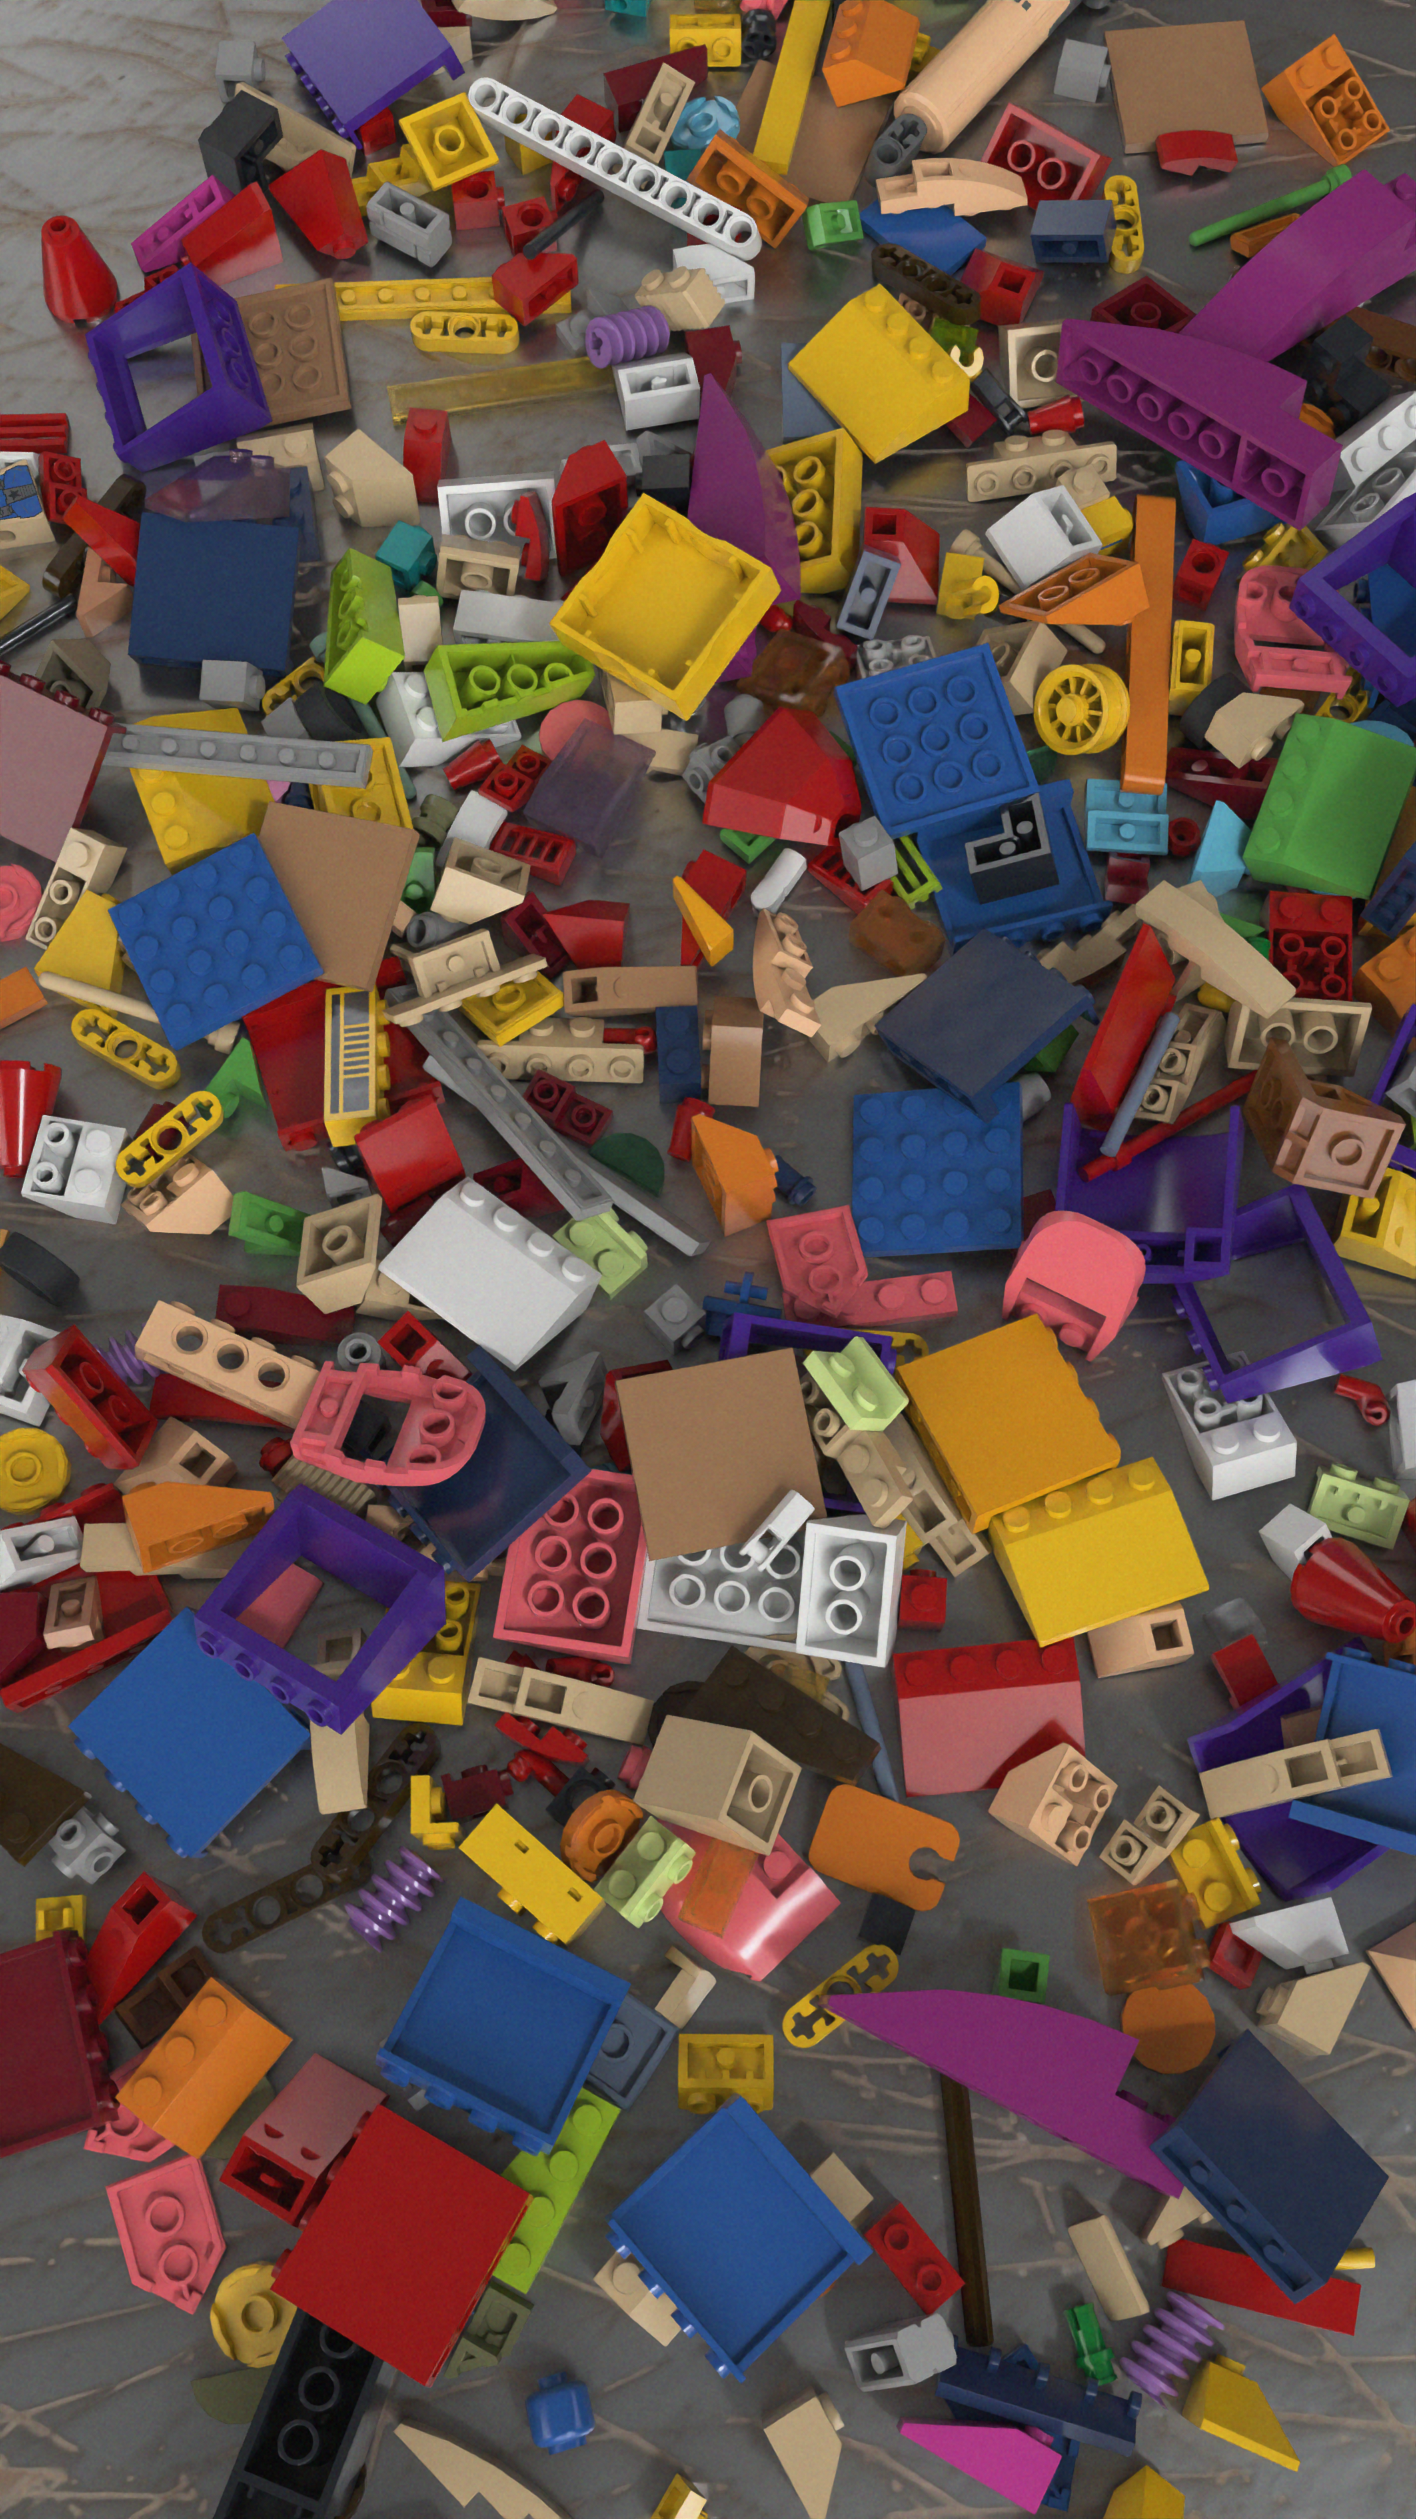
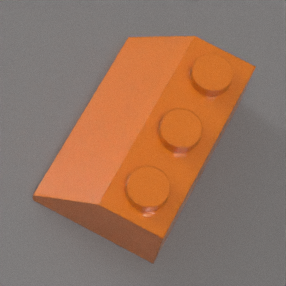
M846 0L839 4L822 66V71L837 108L905 89L920 28L918 17L884 0Z
M720 128L686 179L693 186L723 202L742 208V212L754 219L761 238L775 249L805 211L809 202V198L801 193L795 185L787 182L764 161L759 160L741 146L735 138L728 136Z
M701 1114L691 1117L692 1165L724 1237L771 1219L772 1203L776 1202L773 1190L777 1187L775 1173L779 1171L772 1150L769 1147L763 1149L757 1135Z
M210 1977L115 2098L152 2130L199 2160L293 2039L222 1979Z

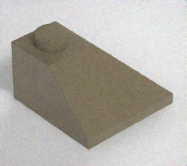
M87 638L52 639L35 677L46 682L44 688L55 693L56 690H62L79 697V705L90 710L91 706L99 708L107 692L111 663Z

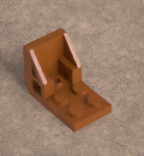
M1274 1037L1270 1038L1242 1109L1273 1173L1293 1184L1374 1199L1406 1125L1400 1115L1342 1086L1309 1080L1287 1040Z

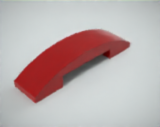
M170 1373L160 1374L155 1377L149 1411L156 1419L168 1420L171 1416L178 1421L193 1423V1419L256 1425L274 1427L278 1432L294 1434L296 1430ZM259 1379L264 1386L269 1388L282 1384L280 1382Z
M1181 2238L1166 2247L1160 2286L1247 2310L1354 2336L1361 2292V2285L1330 2277L1324 2286L1297 2304H1294L1250 2256Z

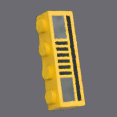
M376 984L372 992L350 987L326 989L324 1123L333 1147L356 1145L353 1136L360 1133L363 1126L373 1120H385L391 1116L388 1099L384 1098V1090H390L389 1069L387 1064L384 1065V1057H390V1043L387 1032H384V1025L390 1024V1021L385 1019L383 1010L389 1008L386 999L380 1000Z

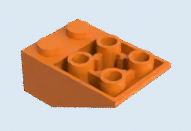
M1335 33L1261 88L1278 119L1333 167L1347 163L1390 131Z

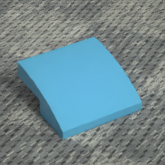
M1087 778L1084 801L1086 851L1167 855L1169 815L1166 814L1167 783L1164 784L1163 793L1159 796L1120 792V780Z

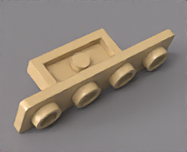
M245 82L236 84L235 96L243 90L278 108L283 138L264 159L281 167L282 171L287 173L311 155L323 149L345 158L350 177L352 178L356 153L355 144Z
M1048 430L1042 436L1029 438L1021 435L1010 436L1005 441L994 443V459L966 464V498L969 502H977L1044 491L1056 487L1057 478L1066 471L1073 468L1079 469L1089 464L1093 465L1103 482L1113 481L1116 479L1117 446L1113 441L1077 446L1069 433L1061 430Z
M486 929L477 930L408 956L407 958L420 996L383 1010L386 1020L400 1024L401 1027L414 1025L424 1020L423 1014L438 1009L439 1012L450 1011L462 1005L461 1000L476 994V997H486L500 991L499 985L511 980L514 983H521L537 977V970L548 966L546 958L536 954H529L499 966L489 931Z
M547 1017L520 1034L519 1041H509L501 1047H498L492 1040H479L477 1042V1047L506 1079L532 1080L537 1070L540 1069L563 1081L642 1083L644 1080L643 1045L603 1043L605 1019Z

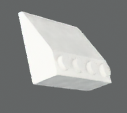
M466 1177L443 1194L383 1259L378 1267V1270L513 1371H516L587 1309L602 1277V1274L470 1177Z
M826 1512L827 1518L834 1517V1513ZM806 1530L796 1532L762 1572L757 1569L759 1564L747 1553L744 1556L739 1553L746 1542L649 1561L647 1553L637 1629L796 1652L797 1639L789 1642L764 1638V1636L797 1633ZM775 1537L759 1539L770 1550L778 1542Z

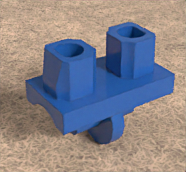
M745 1271L742 1283L726 1280L724 1293L739 1295V1301L707 1295L704 1296L702 1307L703 1310H707L706 1334L720 1337L723 1321L734 1312L781 1319L783 1309L749 1303L750 1298L766 1300L768 1288L752 1285L754 1272Z

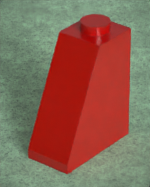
M320 149L269 184L272 195L317 251L331 255L336 259H347L355 255L356 250L369 242L345 158Z
M257 182L249 184L181 239L185 256L180 258L182 267L191 262L218 286L283 262L272 210Z

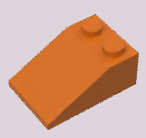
M1094 553L1083 556L999 605L1001 613L1045 624L1115 626L1131 623L1135 620V615L1150 607L1139 562Z
M1416 926L1362 965L1352 980V995L1359 1002L1371 1003V1015L1392 1038L1404 1013L1412 1004L1416 1005ZM1414 1037L1406 1051L1407 1054L1416 1050V1038Z
M166 1481L157 1485L155 1482L139 1484L133 1487L129 1494L122 1496L127 1527L144 1574L256 1536L274 1514L272 1493L264 1491Z

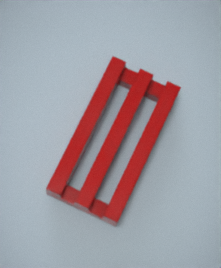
M66 413L0 414V451L34 452L37 454H41L43 451L67 453L69 420ZM38 437H59L55 439H38ZM1 438H23L13 440H1Z

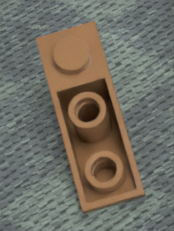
M696 966L600 967L563 971L565 1013L576 1018L588 1017L592 1019L656 1012V1007L697 1005V1008H699Z

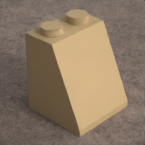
M667 1715L656 1739L644 1774L639 1782L633 1802L661 1820L770 1856L802 1768L750 1730Z

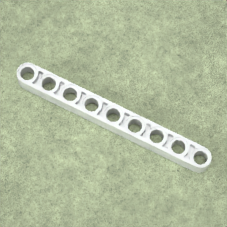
M488 77L479 78L470 86L468 93L469 101L480 121L490 128L698 239L714 245L739 260H751L760 252L762 246L761 236L754 219L748 214ZM496 97L492 105L482 107L486 99ZM527 114L523 122L519 124L513 123L518 115ZM554 130L559 131L555 139L550 141L545 140V137L549 132ZM583 147L591 148L585 157H576L577 152ZM614 164L623 165L618 173L613 175L607 174L610 167ZM655 181L654 186L650 190L645 192L639 191L640 186L644 182ZM687 198L686 203L681 208H671V204L675 199ZM712 214L719 215V219L715 224L711 226L702 224L707 216ZM747 231L752 233L751 237L744 243L734 241L735 237L741 232Z

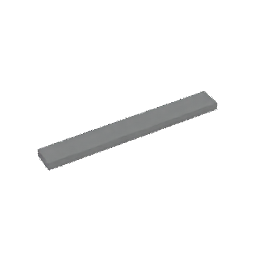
M118 723L126 727L127 731L125 734L113 733L102 765L366 789L373 750L367 744Z
M416 983L387 989L384 999L387 1000L388 1006L392 1007L420 995ZM438 1009L423 1014L424 1020L406 1026L576 1221L610 1211L614 1202L613 1198L446 1011L439 1012Z
M429 1055L422 1066L424 1070L475 1106L434 1057ZM551 1129L613 1198L615 1205L686 1255L694 1256L704 1253L711 1242L710 1239Z

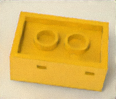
M391 738L335 741L371 746L373 756L366 789L308 783L314 810L413 829Z
M498 1804L490 1810L458 1847L502 1887L496 1895L520 1917L528 1910L537 1919L532 1928L545 1940L557 1946L563 1942L567 1947L571 1948L606 1907L604 1899Z

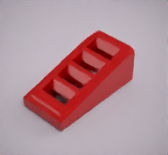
M503 821L489 850L531 865L529 875L561 886L576 855L575 840L561 835ZM508 836L515 838L509 852L501 850ZM522 842L528 843L524 854H517ZM536 847H539L542 850L538 858H532ZM550 852L556 854L552 862L546 861Z
M827 846L807 864L806 870L865 920L892 895L894 882L890 878L885 879L872 886L863 895L859 892L861 889L857 883L852 887L847 884L853 878L848 871L841 878L835 876L844 867L841 847ZM832 856H836L839 861L829 870L822 867Z

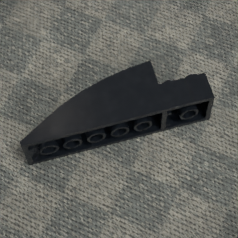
M297 2307L213 2519H334V2516H344L364 2464L396 2368Z

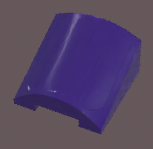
M1065 1102L1055 1211H1072L1083 1214L1127 1236L1136 1244L1144 1256L1146 1272L1143 1283L1196 1282L1230 1274L1245 1138L1240 1105H1232L1230 1108L1229 1132L1198 1136H1170L1132 1157V1162L1118 1171L1109 1170L1086 1183L1081 1179L1078 1169L1103 1155L1100 1148L1108 1132L1082 1128L1074 1104ZM1126 1134L1123 1143L1137 1135Z
M1360 1636L1353 1638L1330 1652L1342 1655L1343 1647L1345 1646L1370 1653ZM1326 1655L1188 1737L1187 1741L1198 1774L1231 1763L1284 1750L1280 1716L1323 1705L1333 1661L1325 1659ZM1371 1656L1370 1663L1377 1664ZM1292 1801L1220 1818L1223 1824L1227 1823L1233 1829L1239 1841L1240 1850L1248 1861L1285 1902L1330 1892L1391 1849L1291 1819L1289 1814Z

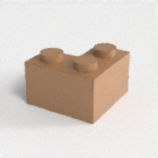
M715 996L714 1009L705 1010L703 1050H711L710 1064H702L701 1089H709L708 1104L759 1107L764 1013L760 1012L756 998Z

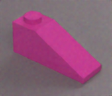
M212 174L131 243L141 270L147 273L180 262V258L185 256L181 239L236 195Z
M900 2417L896 2425L899 2433L1034 2515L1062 2458V2455L1051 2446L1055 2437L1035 2426L1026 2425L1022 2429L1012 2422Z

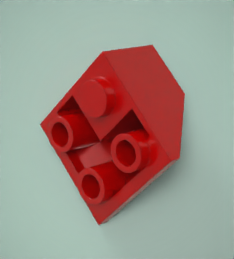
M975 248L960 282L980 294L981 316L979 319L998 326L1019 324L1025 318L1045 271Z
M866 507L862 544L898 556L901 562L887 602L937 605L940 534L906 509Z

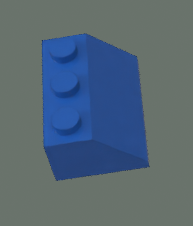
M1186 461L1176 462L1175 471L1185 520L1196 540L1218 545L1270 529L1279 522L1287 524Z

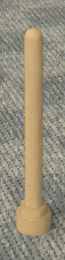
M969 529L963 530L953 542L949 553L985 558L983 571L1015 595L1021 593V588L1009 570L983 551L984 546L979 543L980 538ZM1056 624L1093 653L1100 654L1105 650V641L1083 624Z
M48 971L41 973L39 976V984L44 988L160 1024L150 1003ZM233 1021L203 1038L208 1039L207 1044L215 1046L214 1050L230 1055L240 1023Z

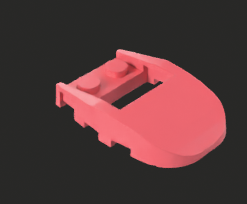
M1268 565L1255 567L1242 576L1235 603L1234 648L1237 661L1252 692H1258L1260 686L1333 692L1336 699H1343L1352 682V676H1345L1350 664L1289 609L1298 579L1307 573L1308 569ZM1253 640L1324 646V651L1255 646Z
M1053 1211L1047 1213L1034 1225L1027 1240H1022L1005 1283L1001 1318L1008 1320L1009 1316L1012 1315L1018 1319H1023L1037 1313L1043 1325L1049 1326L1057 1338L1069 1346L1077 1347L1087 1352L1088 1354L1085 1359L1091 1362L1116 1337L1139 1300L1137 1293L1143 1283L1146 1272L1144 1256L1136 1244L1127 1236L1090 1217L1072 1211Z
M325 1361L290 1441V1446L294 1458L356 1483L387 1486L433 1485L457 1473L473 1455L485 1425V1402L480 1392L467 1382L447 1375H443L439 1379L422 1375V1368L404 1365L402 1371L380 1370L379 1364L360 1363L357 1372L335 1370L334 1361ZM363 1394L389 1401L411 1404L387 1466L383 1461L366 1459L365 1462L347 1458L344 1456L343 1451H340Z

